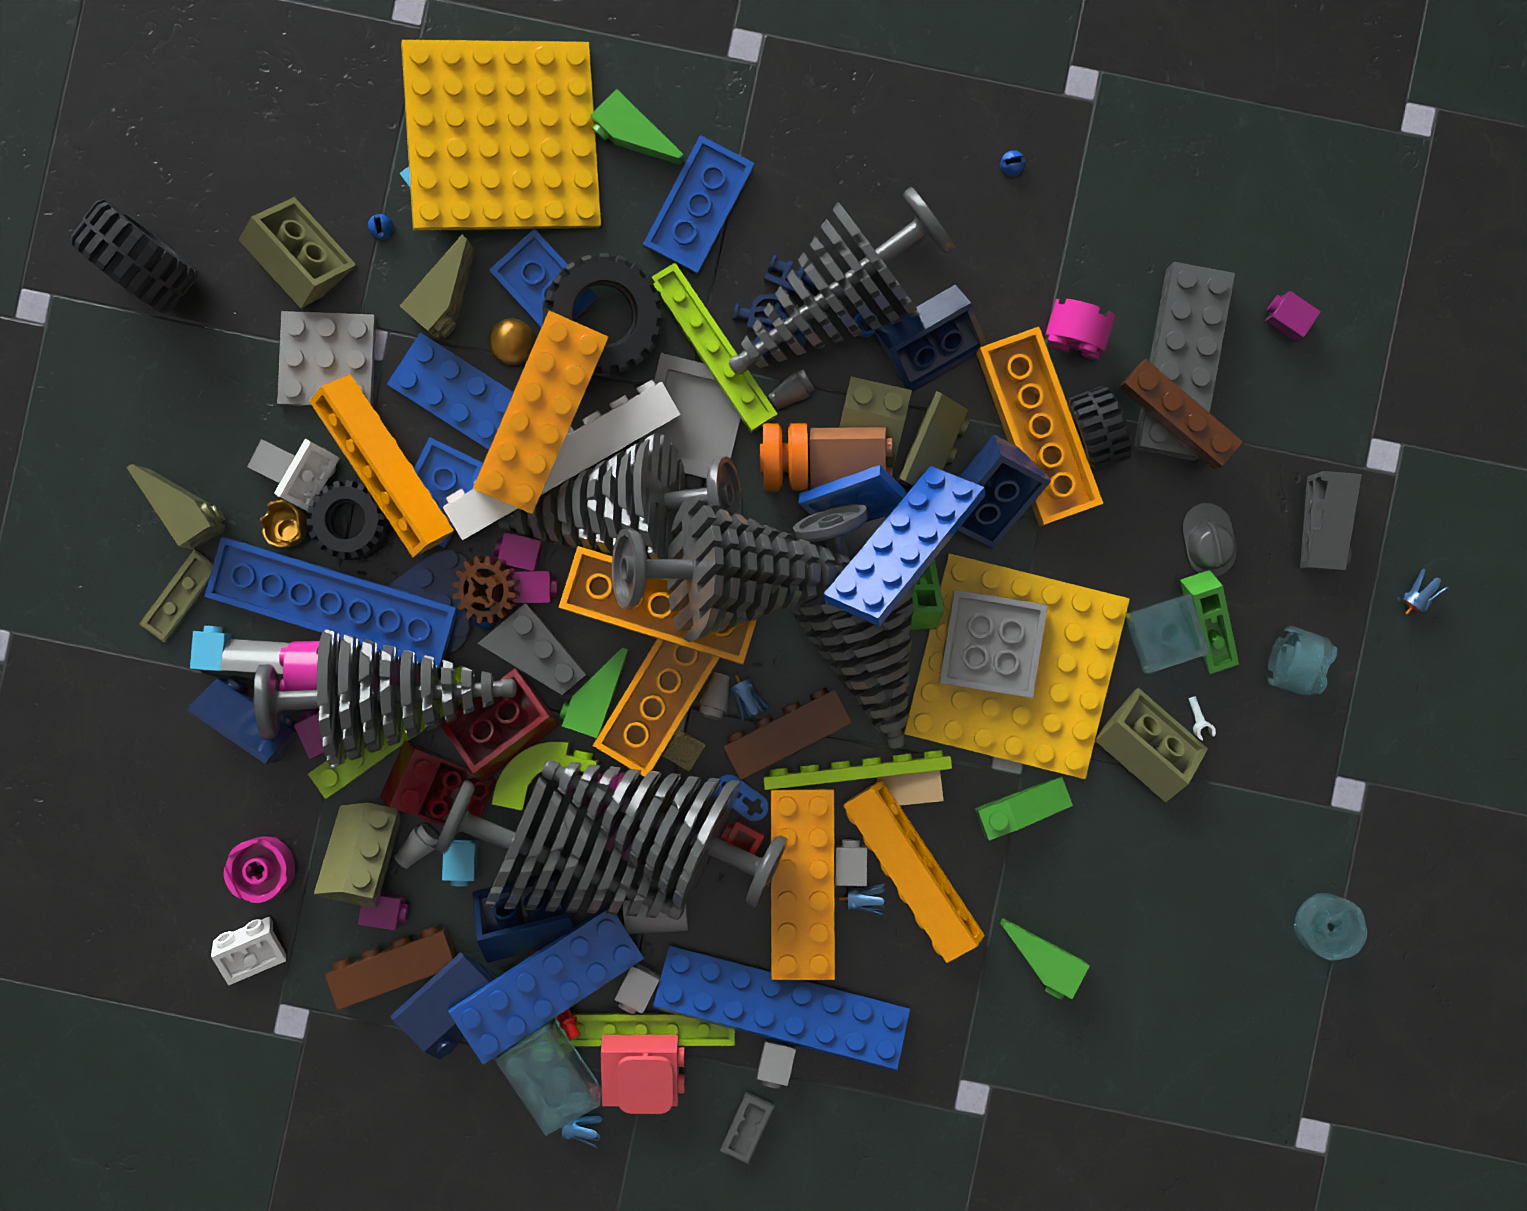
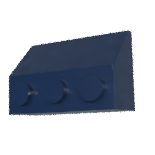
M956 285L917 306L916 308L921 315L911 318L906 312L899 316L902 321L894 324L889 322L875 330L887 359L905 389L912 391L918 389L977 355L976 352L980 347L987 345L971 302Z
M993 435L959 476L985 488V497L958 531L995 548L1051 482L1050 478L1019 447Z
M233 677L228 679L217 678L187 709L191 714L264 764L281 761L298 736L294 727L296 721L282 712L281 726L277 737L270 740H262L256 722L254 696L252 697L243 691L245 685Z
M559 870L552 873L535 910H525V906L537 876L528 879L515 909L504 908L514 882L504 885L494 908L484 907L491 888L472 892L477 943L487 963L541 950L576 927L574 913L565 912L570 898L568 887L555 912L545 911L560 872Z
M460 952L390 1017L425 1053L440 1060L444 1056L449 1055L455 1049V1046L465 1038L448 1010L497 977L491 969Z

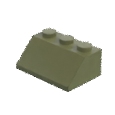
M295 197L252 216L239 238L242 245L300 308L322 298L356 266L353 260Z
M936 391L933 395L898 476L897 482L906 489H912L930 466L943 470L945 464H952L958 450L957 447L953 446L957 435L964 436L970 419L965 418L968 409L940 392Z
M1139 688L1134 690L1107 721L1095 740L1106 752L1110 753L1129 772L1134 774L1165 802L1190 783L1208 750L1204 744Z
M368 802L340 806L314 896L376 909L401 823L399 810Z

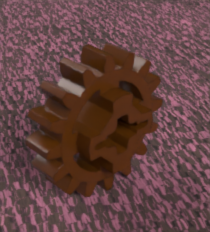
M493 555L486 556L485 559L483 556L474 557V562L471 560L465 561L463 564L466 570L456 571L460 581L452 582V586L458 588L459 592L452 595L453 599H460L462 602L457 607L458 610L467 609L466 618L472 619L477 616V623H485L487 620L489 623L498 622V617L501 619L507 618L509 616L507 609H515L517 607L512 598L519 597L521 594L518 591H514V586L520 584V580H512L511 578L515 569H504L506 560H498L496 562ZM482 569H489L495 572L496 574L490 576L487 573V571H483ZM486 584H487L489 588L486 590V594H485V593H484V590L487 588V586H486ZM482 603L486 608H490V610L482 609L477 604Z

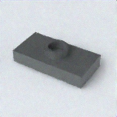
M746 1092L720 1151L749 1164L775 1107L774 1104Z

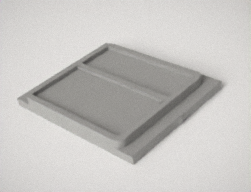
M661 353L654 383L657 384L661 381L664 384L681 415L640 438L639 443H643L646 438L653 434L660 433V436L666 435L670 439V443L673 442L678 451L677 461L682 460L684 473L707 479L708 468L713 459L727 456L731 459L741 418L704 363Z

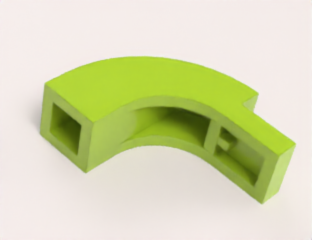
M547 741L532 746L515 756L504 768L497 781L492 804L524 810L527 805L531 784L536 776L542 772V768L548 760H554L567 768L570 762L581 763L580 769L582 772H585L589 765H598L599 760L592 759L593 753L575 750L574 755L569 754L570 741Z

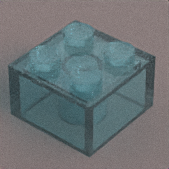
M1191 594L1180 595L1125 614L1143 673H1152L1210 654Z

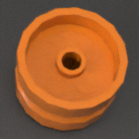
M779 423L763 424V444H760V473L764 474V493L781 491L783 487V473H788V484L791 492H804L808 490L807 423L790 424L788 427V443H782V428Z

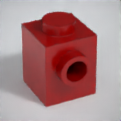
M737 819L734 825L728 822L720 839L755 855L764 838V833Z

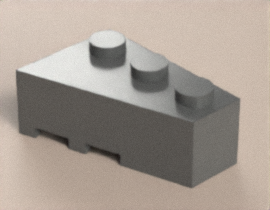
M1322 471L1307 476L1301 569L1344 571L1346 566L1350 564V542L1362 474Z
M528 603L522 605L477 643L561 695H566L589 675Z

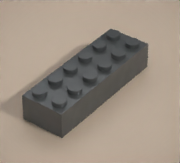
M1173 262L1166 268L1149 362L1210 413L1235 273ZM1141 408L1134 450L1192 461L1200 458Z

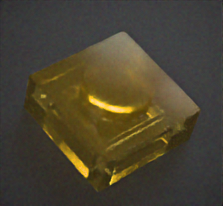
M678 729L663 757L690 772L706 744Z

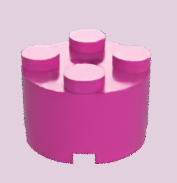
M1056 299L1045 337L1048 339V342L1052 343L1051 348L1055 350L1069 352L1071 348L1082 351L1081 356L1099 360L1100 354H1105L1116 315L1108 311L1107 317L1099 314L1101 307L1086 302L1066 299L1065 304H1062L1060 299Z
M293 641L287 648H281L279 662L283 667V679L280 681L279 691L317 690V658L320 641Z
M256 837L240 843L231 850L224 867V880L230 892L239 899L252 903L265 902L278 896L289 887L296 873L295 861L290 849L276 837ZM262 865L264 871L257 874L255 868Z

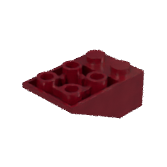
M404 740L379 798L391 808L444 827L465 780L473 783L475 786L468 811L472 815L481 818L497 779L489 777L484 781L474 775L468 766ZM460 831V833H463V834H466V835H468V836H471V837H472V835H470V834H468V833H465V832H462V831Z

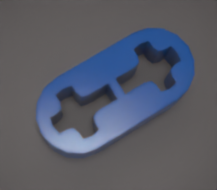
M726 774L719 778L721 779V784L724 781L727 783L730 780L741 781L739 792L742 795L740 798L737 797L733 808L735 811L751 821H758L766 816L768 802L760 792L745 781L740 780L734 774ZM720 785L719 792L717 793V794H718L717 796H719V794L721 793V791H722V789H723V786H721V785ZM747 797L753 802L757 798L762 801L760 807L763 811L761 813L755 811L752 815L747 812L749 806L742 801L743 798Z

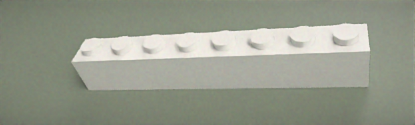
M652 379L636 388L639 394L629 400L624 395L609 404L612 408L610 411L603 415L596 411L582 419L585 425L574 431L570 426L541 495L681 415L664 384L661 381L655 384ZM463 489L456 491L446 497L448 504L443 507L462 540L517 509V507L475 489L464 493Z

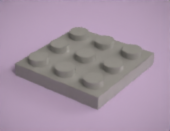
M281 311L277 404L312 406L309 400L321 386L351 374L373 407L376 316L372 314Z
M954 590L939 683L1033 698L1048 605Z

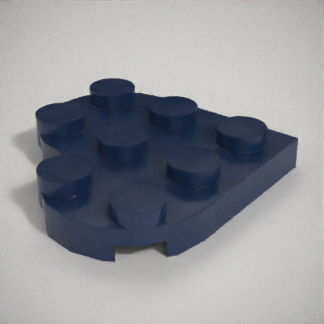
M452 550L438 551L427 556L387 586L458 607L462 602L460 599H453L452 595L459 592L458 588L452 586V582L460 581L456 571L466 570L463 563L470 560ZM467 609L458 610L445 655L459 650L468 640L471 630V619L466 618Z

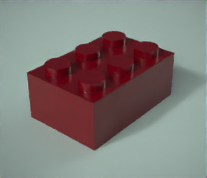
M516 668L499 680L514 679L517 685V692L514 697H495L494 705L484 708L482 697H477L475 711L465 715L463 708L458 711L456 720L449 723L444 721L440 724L471 772L484 781L507 765L519 753L531 747L560 725L527 677Z

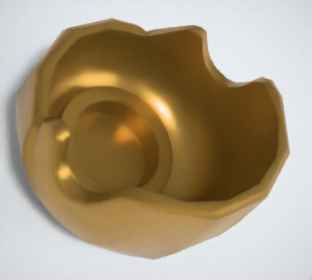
M514 318L504 319L493 326L488 336L489 350L503 364L508 366L521 365L528 360L535 344L536 336L525 322Z
M282 499L267 504L268 511L265 516L260 518L263 537L267 543L281 550H286L300 544L307 533V517L300 507Z

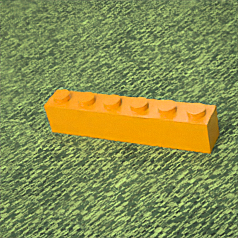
M351 374L321 386L309 402L411 556L415 557L444 541L454 531L448 518L442 513L432 498L430 491L424 486L414 467L408 462L398 447L396 440L390 435L380 420L379 414L373 409L363 394L361 387L355 382Z
M880 779L851 797L843 805L849 821L858 827L863 835L865 845L875 853L880 861L882 871L896 885L899 897L909 905L915 914L918 926L925 929L929 935L936 953L942 956L946 963L977 947L985 936L884 781Z

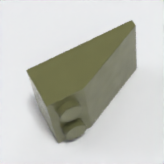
M463 235L459 237L400 305L412 319L437 340L441 336L446 338L457 325L455 321L459 316L475 255L474 248Z
M851 376L839 428L886 427V438H892V457H886V467H892L893 471L912 390Z
M134 464L126 467L179 547L197 550L227 530L222 522L225 520V517L215 504L211 506L210 503L150 469Z

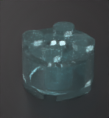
M1288 626L1284 631L1289 633L1285 638L1278 637L1272 648L1267 670L1273 672V679L1268 678V682L1273 686L1306 697L1312 696L1314 693L1322 694L1327 686L1326 674L1329 666L1335 661L1337 656V647L1331 645L1327 637L1294 626Z
M1317 893L1308 898L1300 906L1296 914L1294 931L1299 941L1306 949L1324 959L1341 960L1350 958L1361 950L1367 939V928L1363 912L1356 904L1340 896L1329 893ZM1330 922L1335 926L1333 931H1329L1327 928Z

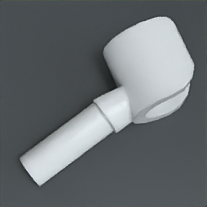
M1196 696L1188 698L1196 721L1193 727L1195 736L1203 741L1200 732L1203 727L1208 726L1210 735L1214 737L1216 730L1213 725L1205 721Z

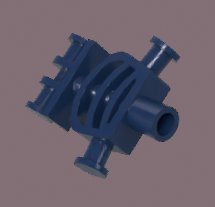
M774 254L767 271L770 273L772 270L782 274V277L780 279L766 273L764 282L778 288L781 285L789 296L791 294L799 296L792 285L786 281L787 275L793 269V261L789 260L786 263L777 259L778 255ZM802 266L799 271L793 269L803 283L810 286V290L814 291L816 286ZM766 294L755 298L751 309L740 307V303H736L732 321L736 322V319L748 321L747 329L755 332L752 326L759 319L768 332H770L775 327L769 318L755 317V315H766L764 312L766 307H758L764 302H774L773 306L782 319L785 320L788 316L784 314L785 308L776 295ZM797 330L794 334L804 347L808 339L802 332ZM756 335V338L753 342L754 345L760 341L758 335ZM784 340L781 344L787 345V342ZM768 350L763 356L768 357L770 351Z

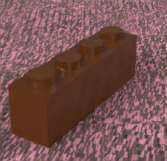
M1147 359L1139 363L1118 387L1213 469L1222 467L1243 443L1242 440Z
M824 687L810 694L811 701L803 705L796 701L783 708L784 715L774 720L769 715L755 722L754 724L757 729L747 734L742 729L726 737L729 743L723 747L740 780L851 724L852 722L835 689L828 691L827 687Z
M438 925L420 931L421 937L410 941L409 937L405 936L390 942L392 948L380 951L379 947H375L362 952V959L351 962L350 957L333 963V969L327 972L325 977L337 1010L437 974L458 955L448 927L439 930Z

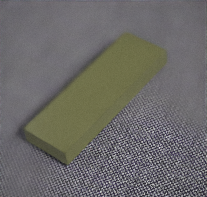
M194 549L139 625L162 642L167 643L207 589L214 562L200 551Z

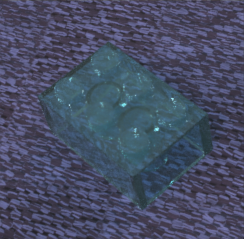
M553 1018L495 1058L496 1063L545 1136L600 1106L602 1088L571 1041H569L563 1029L559 1027L556 1018Z

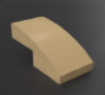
M940 770L877 777V781L880 779L884 781L899 805L944 801Z

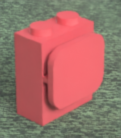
M603 1035L601 1046L602 1106H619L622 1111L630 1114H662L669 1111L672 1106H678L679 1094L685 1093V1074H679V1067H684L685 1053L684 1048H678V1035Z

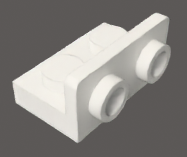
M305 439L274 493L308 511V507L313 506L315 503L312 500L315 494H321V489L328 478L334 474L336 464L340 458Z
M267 917L262 920H253L245 927L234 932L228 931L219 935L213 941L211 957L229 986L285 962L287 954L273 932L271 917Z

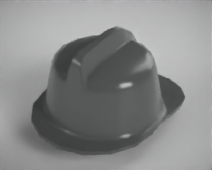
M1201 503L1192 507L1186 513L1183 521V535L1190 565L1197 573L1210 570L1217 577L1226 573L1236 559V542L1232 523L1228 514L1215 504Z

